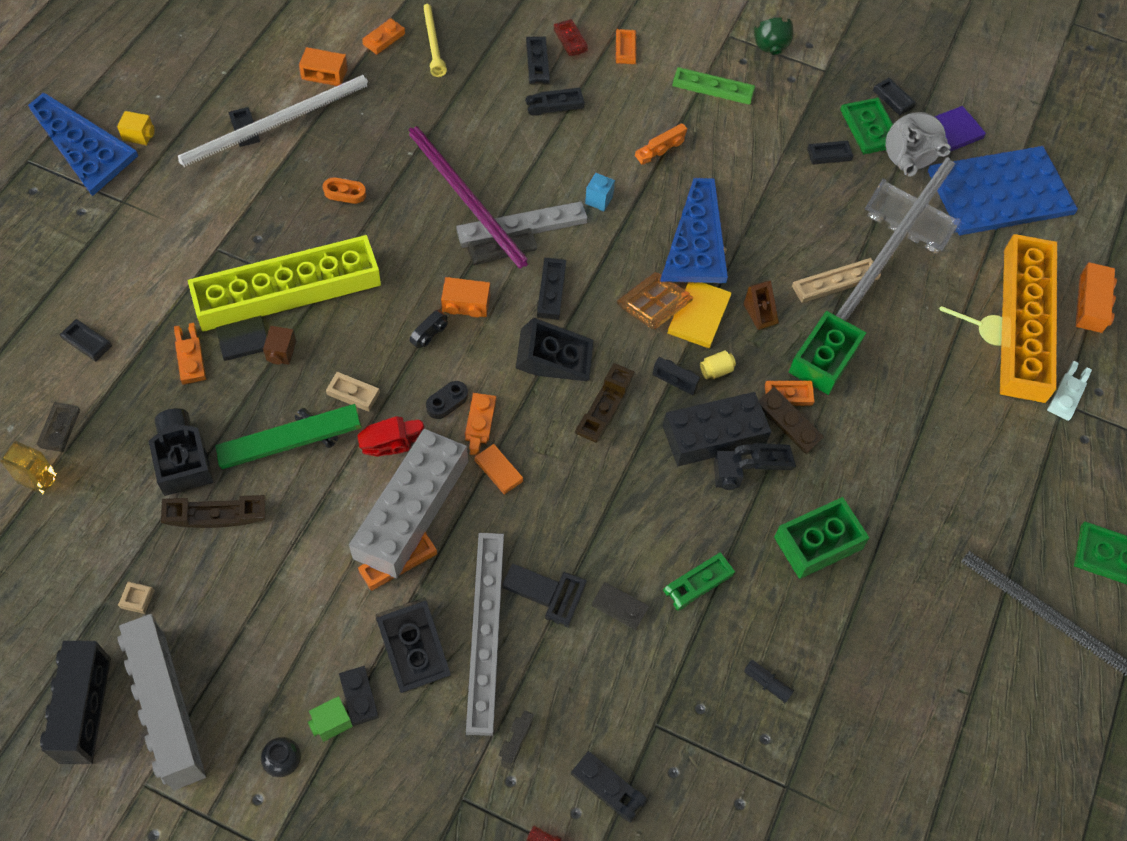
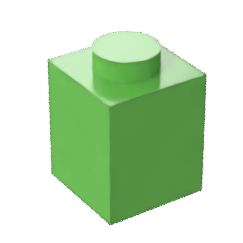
M339 696L309 711L312 720L308 721L310 729L314 736L319 734L323 742L353 727Z

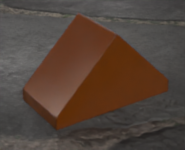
M771 280L749 286L743 305L756 328L760 330L778 324Z

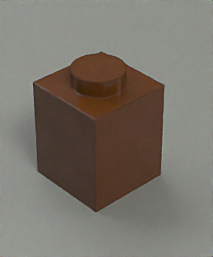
M270 326L263 347L266 361L276 365L290 364L296 345L293 329Z

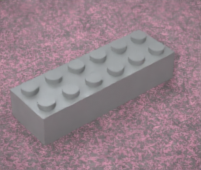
M423 429L350 542L349 547L353 560L369 565L371 568L389 574L396 579L399 577L412 552L421 541L424 532L427 531L468 464L466 445Z
M152 614L119 625L121 635L117 638L121 650L126 651L128 657L127 660H124L126 671L129 676H133L135 684L131 685V690L135 700H139L142 709L138 710V716L142 726L146 725L149 735L145 736L148 750L150 752L153 751L156 761L152 762L155 776L161 778L164 785L168 784L173 790L206 778L164 631Z

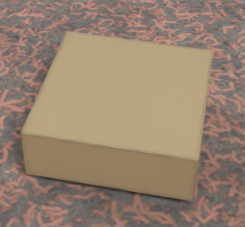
M127 582L118 606L121 609L145 614L155 590L150 586Z

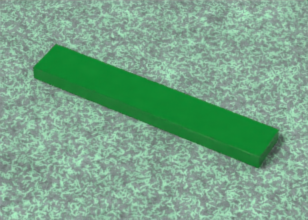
M356 404L348 405L217 444L215 446L219 467L223 470L360 429L362 426Z

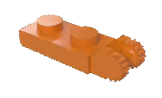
M189 323L188 329L191 339L183 340V332L180 325L174 326L180 379L183 385L206 380L201 343L194 323Z

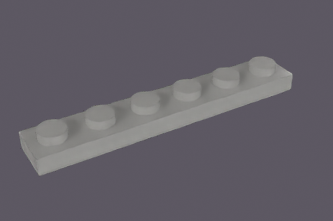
M582 201L494 218L510 238L587 223V215ZM480 221L456 226L461 248L496 241Z

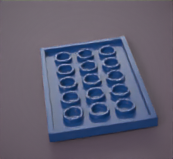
M1043 146L953 161L955 165L952 171H950L937 190L959 236L1074 215L1078 210ZM942 163L929 166L928 173L931 179Z

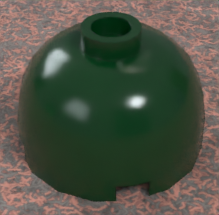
M780 17L770 18L760 22V27L756 28L755 26L754 38L757 46L762 51L771 53V55L781 54L793 40L794 28L793 22L787 18L788 22L782 21Z

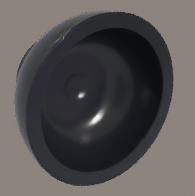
M277 737L270 740L261 752V765L265 772L273 777L290 775L296 770L301 759L298 745L286 737Z

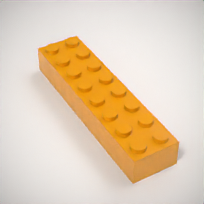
M1013 234L1004 249L1000 395L1046 403L1056 390L1057 242Z

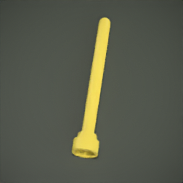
M425 4L424 14L433 59L430 63V70L433 76L442 77L447 72L446 63L440 58L431 5Z

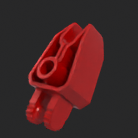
M395 416L368 425L357 435L359 448L362 449L363 454L376 457L408 452L411 449V443H415L423 429L426 428H424L423 421L419 419L405 422L403 417Z

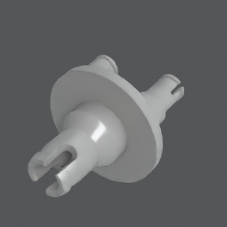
M925 112L910 113L901 117L892 125L886 137V151L889 158L909 177L915 175L917 169L926 167L934 162L939 156H947L951 151L949 150L951 147L947 144L943 125L935 116Z

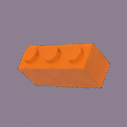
M1088 262L1080 274L1076 327L1103 333L1108 325H1112L1115 314L1112 313V307L1116 300L1113 291L1117 283V278H1114L1115 268Z

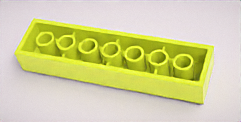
M364 235L189 279L188 284L201 329L204 332L260 315L266 316L381 286V281L368 237Z

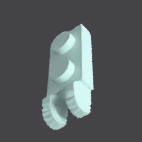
M1075 361L1071 363L1067 372L1062 377L1047 411L1067 421L1072 418L1087 385L1086 381L1092 369L1086 367L1081 373L1080 379L1073 377L1072 375L1078 368V363Z

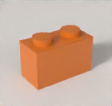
M306 47L299 63L302 80L339 86L343 83L348 70L346 54Z
M445 277L441 297L442 312L452 315L463 314L472 317H487L490 301V282Z

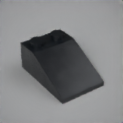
M532 318L521 328L515 368L535 376L588 381L594 340L537 318Z
M425 597L376 614V620L400 693L451 675Z

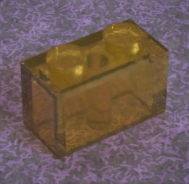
M17 441L12 444L0 461L17 484L40 494H43L53 484L57 475L42 452Z

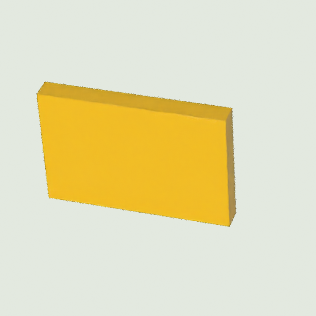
M688 282L667 334L710 349L732 293L702 282Z

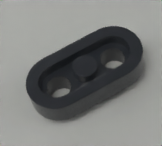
M441 310L434 311L413 331L410 343L417 348L428 346L432 338L447 327V315Z
M452 381L431 395L426 401L428 415L434 419H442L464 404L468 398L467 386L463 382ZM453 390H460L457 393L452 392ZM437 402L441 403L440 406H435L434 404Z

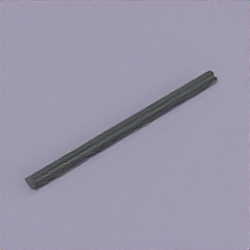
M969 551L962 560V563L965 561L964 565L967 564V567L970 565L969 568H972V570L976 568L975 572L978 571L977 574L981 572L980 576L983 575V578L987 576L985 579L989 578L988 581L992 580L991 583L994 582L993 585L997 584L996 587L1000 585L999 589L1002 588V591L1006 589L1005 593L1007 591V594L1011 593L1010 596L1013 595L1012 598L1016 597L1015 600L1019 598L1018 602L1022 600L1021 604L1024 603V606L1027 604L1026 608L1030 606L1029 610L1033 608L1032 612L1036 610L1034 613L1038 612L1037 615L1041 613L1040 617L1044 616L1043 619L1046 618L1045 621L1049 619L1048 623L1052 621L1051 625L1055 623L1054 627L1058 625L1057 629L1061 627L1059 631L1063 629L1062 633L1066 631L1065 635L1069 633L1068 637L1072 635L1071 639L1074 637L1073 640L1077 639L1076 642L1080 641L1079 644L1083 643L1082 646L1086 645L1084 648L1088 647L1087 650L1091 648L1090 652L1094 650L1093 654L1097 652L1096 656L1099 654V658L1103 656L1101 660L1105 658L1104 662L1108 660L1107 664L1111 662L1110 666L1114 664L1113 668L1117 666L1116 670L1120 668L1118 672L1123 670L1121 674L1126 672L1124 676L1127 675V660L1125 657L1112 650L1111 647L1109 648L1108 645L1103 644V642L1089 634V632L1086 633V630L1077 624L1075 625L1074 622L1072 623L1070 619H1067L1066 616L1064 617L1063 614L1061 615L1060 612L1058 613L1050 605L1047 606V603L1044 604V601L1039 600L1035 595L1033 596L1025 588L1022 589V586L1017 585L1016 582L1014 583L1008 576H1003V573L998 572V569L995 570V567L990 566L989 563H984V560L982 558L979 559V556L976 557V554L974 555L973 552Z

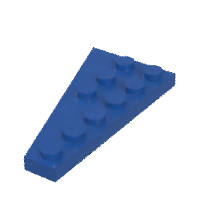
M44 92L28 105L33 115L92 196L138 157L135 149Z
M694 178L660 282L726 283L728 276L715 179Z

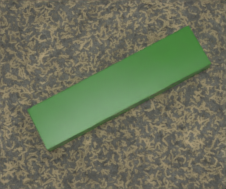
M679 67L677 68L672 85L673 87L749 105L755 89V85Z

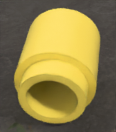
M725 350L704 358V361L700 362L703 376L705 379L711 378L712 380L733 372L734 366H736L734 356L731 353L728 354Z

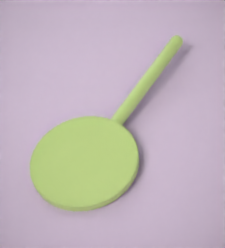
M942 306L939 308L943 312L979 325L980 335L985 341L1001 346V316L990 315L979 321Z

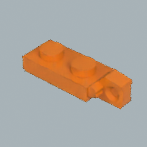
M681 123L649 140L648 145L635 152V157L643 165L651 162L652 157L663 155L671 147H678L685 140L686 126Z
M473 393L465 432V441L470 442L469 455H478L481 443L487 444V441H489L496 406V396Z

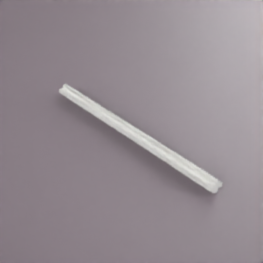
M361 75L260 119L255 123H251L248 126L178 155L179 162L185 167L184 164L188 166L187 163L190 165L189 162L192 164V161L195 163L194 160L196 162L197 159L200 161L199 158L202 160L204 155L207 158L209 153L212 155L211 152L214 155V151L217 153L216 150L219 152L223 147L225 149L226 146L229 148L228 145L231 147L230 144L233 146L235 142L238 144V141L241 143L240 140L242 142L243 140L245 141V138L248 140L247 136L250 139L249 136L252 138L254 133L257 136L256 133L259 135L261 130L264 133V130L266 132L268 127L271 129L270 126L273 129L275 124L278 126L277 123L280 125L282 121L285 123L289 119L292 120L294 117H298V115L301 116L303 113H307V110L310 112L312 109H316V107H321V105L323 107L325 103H332V100L334 102L336 98L341 99L343 95L345 97V94L347 96V93L350 95V93L356 92V89L358 91V88L361 90L363 87H367L368 80L367 78L365 79L364 75Z

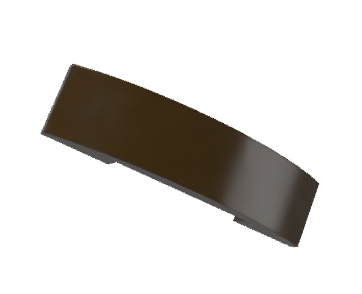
M613 363L604 379L601 390L588 413L584 414L575 430V434L595 443L599 441L621 404L634 376V371Z
M265 495L240 496L239 500L189 502L188 498L162 499L161 524L189 528H220L246 525L265 520Z

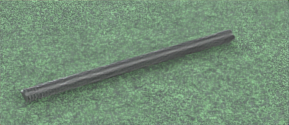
M945 158L938 171H936L931 181L924 188L922 194H920L915 204H913L896 231H894L892 237L887 241L885 247H883L871 267L866 271L864 277L859 281L857 287L852 291L841 310L836 314L837 317L847 321L848 317L852 315L851 313L859 305L864 294H866L865 292L869 290L868 288L876 280L875 278L879 276L878 274L883 270L882 268L886 266V262L890 260L889 258L894 254L893 252L897 250L896 248L901 244L900 242L905 238L904 236L909 233L911 227L916 223L915 221L920 217L919 215L924 211L923 209L928 205L927 203L936 194L938 188L944 182L943 180L952 171L955 162L951 161L950 158Z

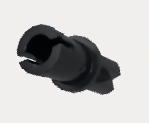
M751 660L744 669L745 674L763 686L762 690L765 691L767 689L783 701L784 704L795 691L775 677L776 673L771 674L754 660Z

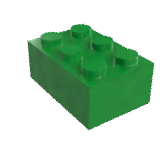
M826 311L794 357L788 373L802 381H812L813 387L829 395L860 348L867 332Z
M841 497L780 525L774 539L798 578L801 579L862 550L869 540V536L845 499Z

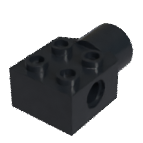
M173 408L156 415L154 422L157 434L149 440V446L157 484L164 496L214 483L204 440L199 429L192 427L189 413L184 409Z

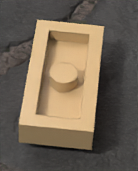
M336 372L326 389L327 395L351 405L356 404L358 408L368 412L380 394L379 388Z

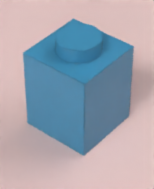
M595 173L586 188L585 204L605 211L613 198L615 180Z

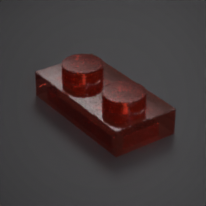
M572 19L554 24V32L569 57L588 52V45Z

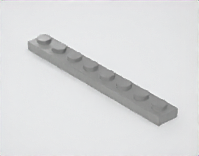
M479 533L466 735L493 736L504 534Z

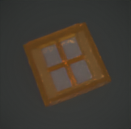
M656 272L617 300V304L623 310L651 329L658 328L693 301L690 293L675 283L660 282L662 275Z

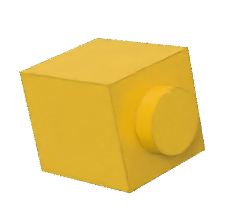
M124 111L117 125L122 141L146 146L155 132L149 115Z

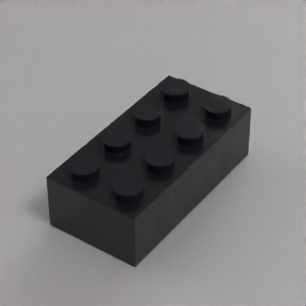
M755 392L666 412L663 422V429L677 467L715 458L717 451H735V448L738 446L753 445L754 443L767 444L771 434V429Z
M63 641L61 650L57 652L56 664L58 669L56 676L51 681V692L53 694L51 703L46 707L47 725L46 730L42 732L40 737V747L45 754L58 764H93L111 657L97 641Z

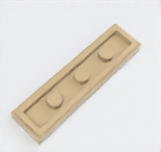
M871 258L794 281L792 287L801 303L846 290L858 285L873 261Z

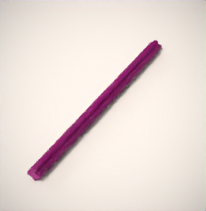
M418 126L415 128L410 127L408 130L410 131V137L478 220H480L501 248H503L518 268L526 267L529 264L527 263L528 258L520 251L519 247L481 204L475 194H473L430 140L427 139Z

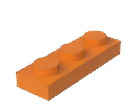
M424 532L421 541L412 552L400 575L437 555V549L426 532ZM363 564L358 567L359 573L370 591L394 579L391 575L371 568L369 565Z

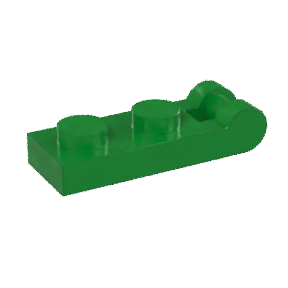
M720 552L668 584L663 589V592L667 597L670 596L672 598L674 607L677 611H680L692 601L734 576L735 571ZM682 587L687 591V594L683 596L678 591Z

